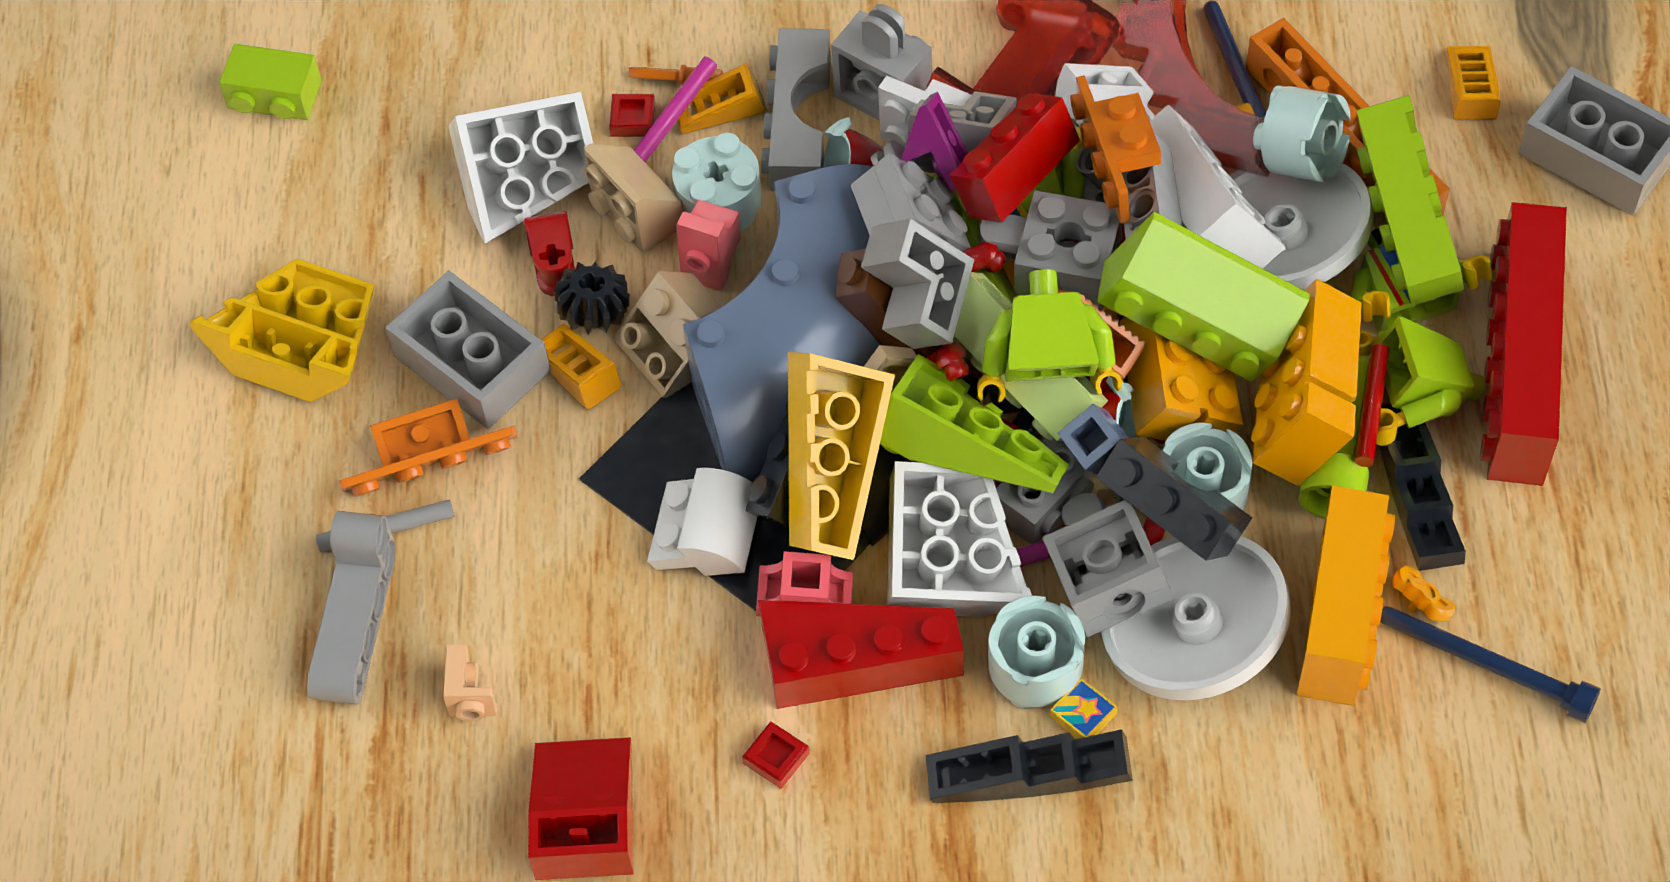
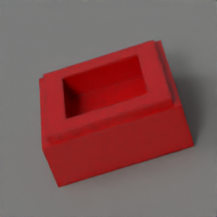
M612 94L609 124L610 136L644 137L654 124V94Z
M770 721L744 753L742 761L744 765L782 789L810 754V749L807 744Z

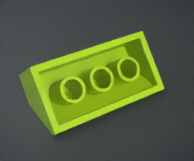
M1153 212L1104 261L1097 302L1252 382L1279 358L1309 302L1310 294L1170 219Z

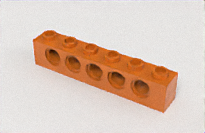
M1285 18L1278 20L1251 36L1246 67L1248 72L1270 95L1276 86H1293L1339 94L1346 99L1350 109L1351 121L1343 120L1342 134L1350 135L1347 152L1342 163L1360 176L1367 189L1368 187L1375 186L1372 173L1363 175L1356 149L1364 147L1356 110L1369 107V105ZM1430 169L1429 174L1434 177L1442 206L1441 214L1443 215L1450 188Z

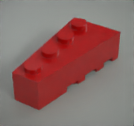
M758 600L777 709L964 676V649L954 608Z

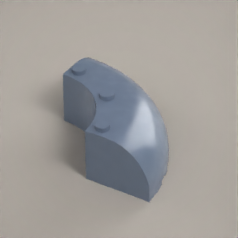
M860 164L835 165L774 181L779 229L772 253L765 266L751 284L732 301L700 319L683 324L691 382L722 470L738 474L752 483L759 477L768 457L767 449L769 443L778 433L786 415L785 408L788 401V352L811 353L864 367L878 346L881 345L867 328L835 298L837 270L841 253L865 249L870 237L851 184L872 168V166Z

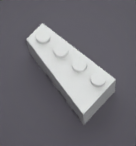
M1167 105L1150 120L1153 131L1170 147L1172 152L1182 226L1263 269L1286 248L1281 240L1263 226L1266 223L1264 218L1241 195L1243 192L1241 188L1220 166L1221 162L1191 124L1170 105Z

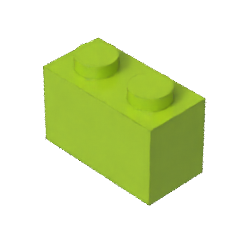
M234 43L219 85L228 109H234L241 113L255 112L274 115L281 119L296 118L308 120L322 79L313 54Z

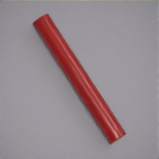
M1383 344L1373 345L1370 352L1355 454V463L1362 467H1369L1374 463L1389 357V348Z

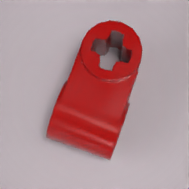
M567 211L524 218L530 256H532L535 266L537 283L540 290L549 296H554V290L557 287V282L561 281L560 278L562 277L563 270L574 271L575 269L572 249L574 248Z

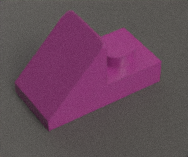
M935 92L929 95L919 107L901 159L907 162L932 152V164L937 176L941 180H945L950 191H953L956 188L950 174L961 164L968 152L939 93Z

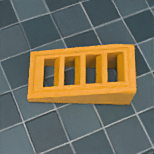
M1447 46L1446 56L1453 119H1497L1501 100L1490 46ZM1459 59H1480L1481 61H1459ZM1461 69H1482V71H1461ZM1463 80H1483V82H1463ZM1465 91H1484V93H1466Z
M745 63L706 81L688 105H695L698 113L691 116L687 107L677 122L681 132L686 134L754 116L766 111L767 108L757 80ZM729 96V99L722 100V97ZM712 100L713 106L707 108L705 102Z
M566 324L560 325L540 339L545 344L550 373L587 409H592L621 388V381L615 363L571 330ZM567 343L570 345L557 355H552L556 351L561 349L563 346H565Z

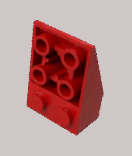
M631 737L535 743L528 810V859L535 880L634 875Z

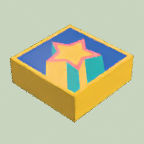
M1080 678L1076 685L1050 709L1049 717L1067 732H1070L1076 739L1097 735L1117 715L1118 706L1084 679Z

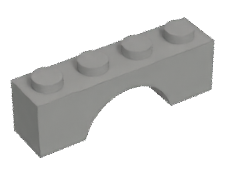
M779 28L778 45H770V71H776L775 79L767 80V105H773V112L765 113L764 138L770 139V148H762L761 171L762 174H769L771 191H775L774 181L824 168L823 132L803 123L795 112L808 97L829 89L831 66L830 29Z

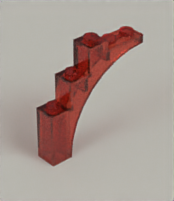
M1139 0L1137 5L1122 2L1117 16L1110 22L1106 40L1122 58L1144 62L1139 67L1137 73L1153 90L1148 105L1162 109L1170 105L1194 127L1221 162V166L1268 177L1270 171L1263 162L1261 150L1256 149L1253 145L1254 131L1258 124L1264 122V118L1238 109L1216 95L1205 83L1196 68L1188 43L1185 13L1187 0Z

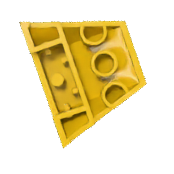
M296 258L257 281L256 290L241 299L230 297L222 302L223 309L209 318L205 319V317L200 315L191 320L190 328L232 375L299 399L313 402L349 383L374 295V284Z

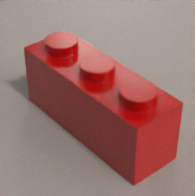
M1029 93L1021 98L1017 106L1002 122L991 129L990 134L974 150L970 151L964 157L961 164L950 174L969 218L1002 223L1080 141L1062 97Z

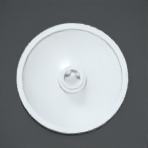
M1263 159L1251 163L1230 175L1243 191L1241 195L1252 207L1257 209L1266 221L1263 226L1273 235L1275 234L1286 247L1263 269L1302 290H1305L1316 279L1325 282L1339 274L1358 257L1369 240L1374 217L1368 189L1360 176L1343 163L1332 178L1324 176V182L1272 173L1266 168Z
M1174 536L1152 545V550L1175 599L1101 631L1105 648L1118 672L1139 690L1153 696L1171 700H1198L1223 694L1242 685L1259 673L1281 647L1291 619L1290 593L1284 576L1274 558L1260 545L1243 536L1239 538L1228 556L1205 561ZM1124 593L1118 595V598L1124 596Z

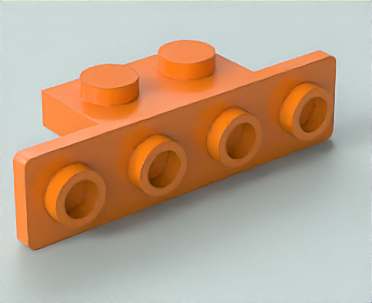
M1085 75L1076 77L1077 93L1070 95L1075 121L1083 120V123H1081L1083 143L1086 150H1094L1091 153V159L1096 179L1104 178L1105 180L1102 183V190L1107 209L1115 208L1120 224L1130 222L1128 190L1122 173L1162 164L1160 146L1139 92L1095 102Z
M456 398L370 425L383 467L339 480V484L343 492L352 490L354 497L379 490L378 481L396 476L397 482L401 483L423 476L422 467L440 462L441 468L446 469L467 462L466 454L479 449H483L485 455L511 448L509 440L517 438V431L515 425L470 439L458 399Z

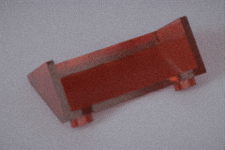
M998 0L996 14L1001 26L1015 33L972 89L940 67H936L931 74L927 87L935 79L971 95L976 91L1017 98V103L1029 93L1055 96L1057 81L1064 64L1099 65L1116 42L1120 33V25L1112 13L1092 0Z

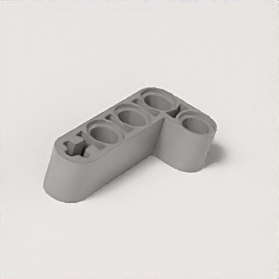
M1155 132L1154 134L1161 149L1162 164L1122 173L1128 190L1130 222L1124 223L1126 239L1153 212L1182 226L1172 152L1170 147ZM1084 146L1077 157L1076 166L1078 171L1100 191H1103L1102 183L1105 180L1104 178L1096 179L1093 170L1091 153L1094 150H1086Z
M337 511L332 521L330 545L336 560V566L309 668L307 693L311 700L357 705L361 701L393 572L395 542L387 518L384 515Z

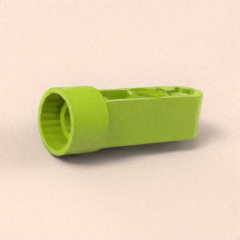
M1370 355L1359 356L1357 395L1356 399L1352 402V404L1356 405L1354 437L1300 485L1299 504L1305 511L1319 518L1325 519L1332 485L1367 491L1369 470L1367 467H1362L1355 463V454Z

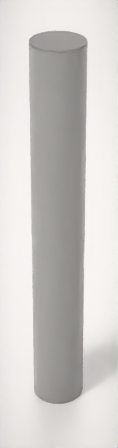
M449 499L385 517L387 518L391 533H396L455 516ZM331 531L316 535L320 552L331 550Z

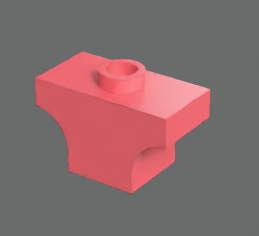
M698 200L691 213L683 211L676 224L680 272L693 273L703 286L722 291L728 280L732 256L741 240L739 212Z
M784 552L781 562L774 565H760L756 616H760L758 600L851 604L853 572L843 571L834 567L831 564V555Z

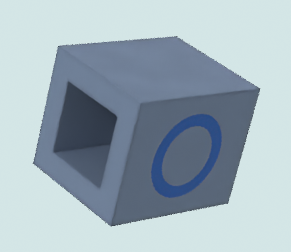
M1094 403L1057 433L1083 468L1096 475L1102 469L1119 439L1128 438L1110 413Z

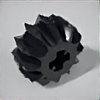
M595 260L592 266L586 267L577 262L574 271L563 270L562 277L560 278L561 281L557 282V287L554 290L557 313L560 320L568 321L571 330L584 327L588 335L594 328H599L607 333L610 324L621 325L624 313L627 312L630 306V294L628 293L625 275L617 274L613 265L601 268L597 260Z

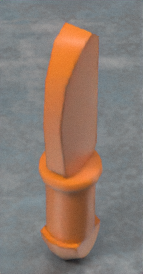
M684 64L681 65L680 70L629 67V77L679 81L680 85H683L696 67H687ZM715 69L708 80L724 74L723 71Z

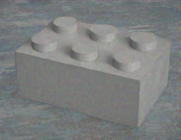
M1571 66L1527 122L1518 154L1634 216L1670 168V118Z
M449 270L385 327L394 356L448 399L453 400L457 398L460 408L487 429H490L551 371L545 344L542 340Z

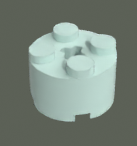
M1276 86L1271 92L1270 105L1264 122L1257 125L1253 136V145L1256 149L1261 150L1266 168L1275 174L1317 182H1324V176L1332 178L1339 170L1349 144L1350 135L1342 134L1343 120L1351 121L1348 103L1339 94L1293 86Z
M726 132L718 136L702 138L689 144L687 147L679 149L675 153L672 169L674 192L682 201L684 212L691 213L698 200H702L739 212L740 232L751 225L755 220L756 212L759 207L761 208L762 204L759 164L753 151L747 145L740 142L737 135Z
M1203 422L1189 424L1174 431L1168 437L1162 449L1179 462L1174 472L1186 482L1199 489L1218 491L1244 511L1252 474V456L1244 440L1229 429H1227V432L1212 428L1210 423Z
M1027 596L1016 599L1004 606L997 614L988 639V669L995 687L1015 707L1029 709L1031 707H1045L1056 704L1076 685L1082 676L1085 650V632L1080 619L1070 607L1063 603L1057 605L1048 602L1046 597Z

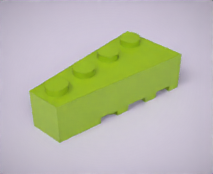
M1410 95L1356 110L1364 147L1356 149L1363 175L1368 173L1373 175L1375 186L1368 187V192L1374 213L1384 212L1387 224L1379 226L1386 252L1395 250L1398 264L1391 265L1398 292L1407 290L1410 303L1413 305L1463 291L1464 285L1461 269L1445 215L1441 214L1442 206L1434 177L1429 174L1430 167L1421 132H1417L1414 108Z

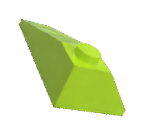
M918 354L890 395L880 444L887 451L900 454L912 461L1054 493L1069 464L1028 431L1013 430L1000 418L1003 411L992 402L984 407L967 393L970 385L962 378L956 379L954 382L948 381L944 371H939L936 363Z

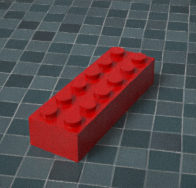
M1512 202L1508 218L1499 219L1496 244L1492 245L1490 254L1492 271H1495L1494 281L1490 282L1487 305L1488 308H1493V319L1489 318L1487 324L1486 345L1491 346V357L1487 356L1484 370L1485 383L1490 385L1489 395H1485L1482 409V422H1488L1487 434H1483L1480 449V461L1488 462L1487 480L1543 486L1559 441L1567 207Z

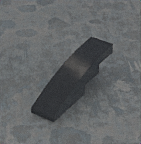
M1391 404L1381 406V409H1390L1395 413L1401 412L1400 409L1392 407ZM1425 422L1408 428L1407 425L1397 428L1395 440L1389 445H1379L1393 499L1418 571L1465 564L1466 550L1452 519L1454 505L1440 474L1441 458Z
M1122 729L1074 739L1072 734L1068 732L1023 742L1018 735L925 755L929 795L932 803L1027 798L1133 781L1127 736Z

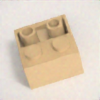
M589 144L583 148L587 165L584 168V174L591 187V193L588 194L589 200L600 215L607 214L614 221L616 231L626 243L632 241L644 254L677 232L676 224L683 213L682 201L631 147Z
M658 271L613 336V339L662 398H667L691 383L683 324L700 319L722 306L693 273Z

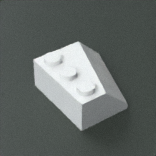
M581 92L455 116L448 126L467 207L484 244L522 223L524 218L532 217L589 183L584 174V168L587 165L583 148L593 144Z
M895 461L890 477L887 605L954 608L956 616L984 617L998 614L1004 606L1016 599L1032 596L1030 588L1026 586L1020 568L1021 562L1016 547H1013L1005 523L1006 517L993 479L925 463Z

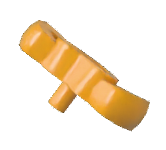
M1408 565L1398 568L1391 581L1395 589L1411 600L1408 609L1413 613L1420 609L1430 620L1436 622L1449 621L1455 611V603L1450 599L1440 596L1435 585L1422 579L1420 572L1416 568Z

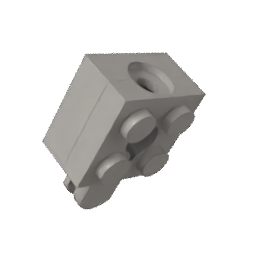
M877 4L869 14L860 10L831 44L834 97L879 120L878 87L886 75L923 91L927 89L932 81V47L927 45L921 38L906 34L904 18L889 6Z
M894 140L889 141L883 147V152L878 151L871 156L873 167L851 184L869 235L872 226L912 219L960 251L971 247L965 234L968 230L967 225L956 212L952 202L954 198L953 191H950L944 180H941L939 177L933 178L924 173L915 164L914 159L907 162L903 161L901 157L905 147Z
M1034 190L1027 217L1010 214L1002 223L982 220L980 223V243L990 242L996 244L997 250L1004 252L1005 259L1015 260V294L1030 295L1028 275L1030 272L1052 269L1057 273L1058 290L1062 289L1084 294L1085 299H1090L1092 304L1098 305V309L1103 310L1104 305L1098 303L1097 299L1104 261L1120 246L1123 223L1120 224L1115 208L1107 209L1106 204L1103 202ZM1065 239H1075V240L1079 241V243H1078V242H1075V241H1064V240H1065Z
M1094 493L1076 495L1062 509V518L1066 527L1043 537L1076 616L1080 619L1087 638L1175 599L1135 510L1126 500L1106 508L1102 499ZM1124 593V596L1118 598V595Z

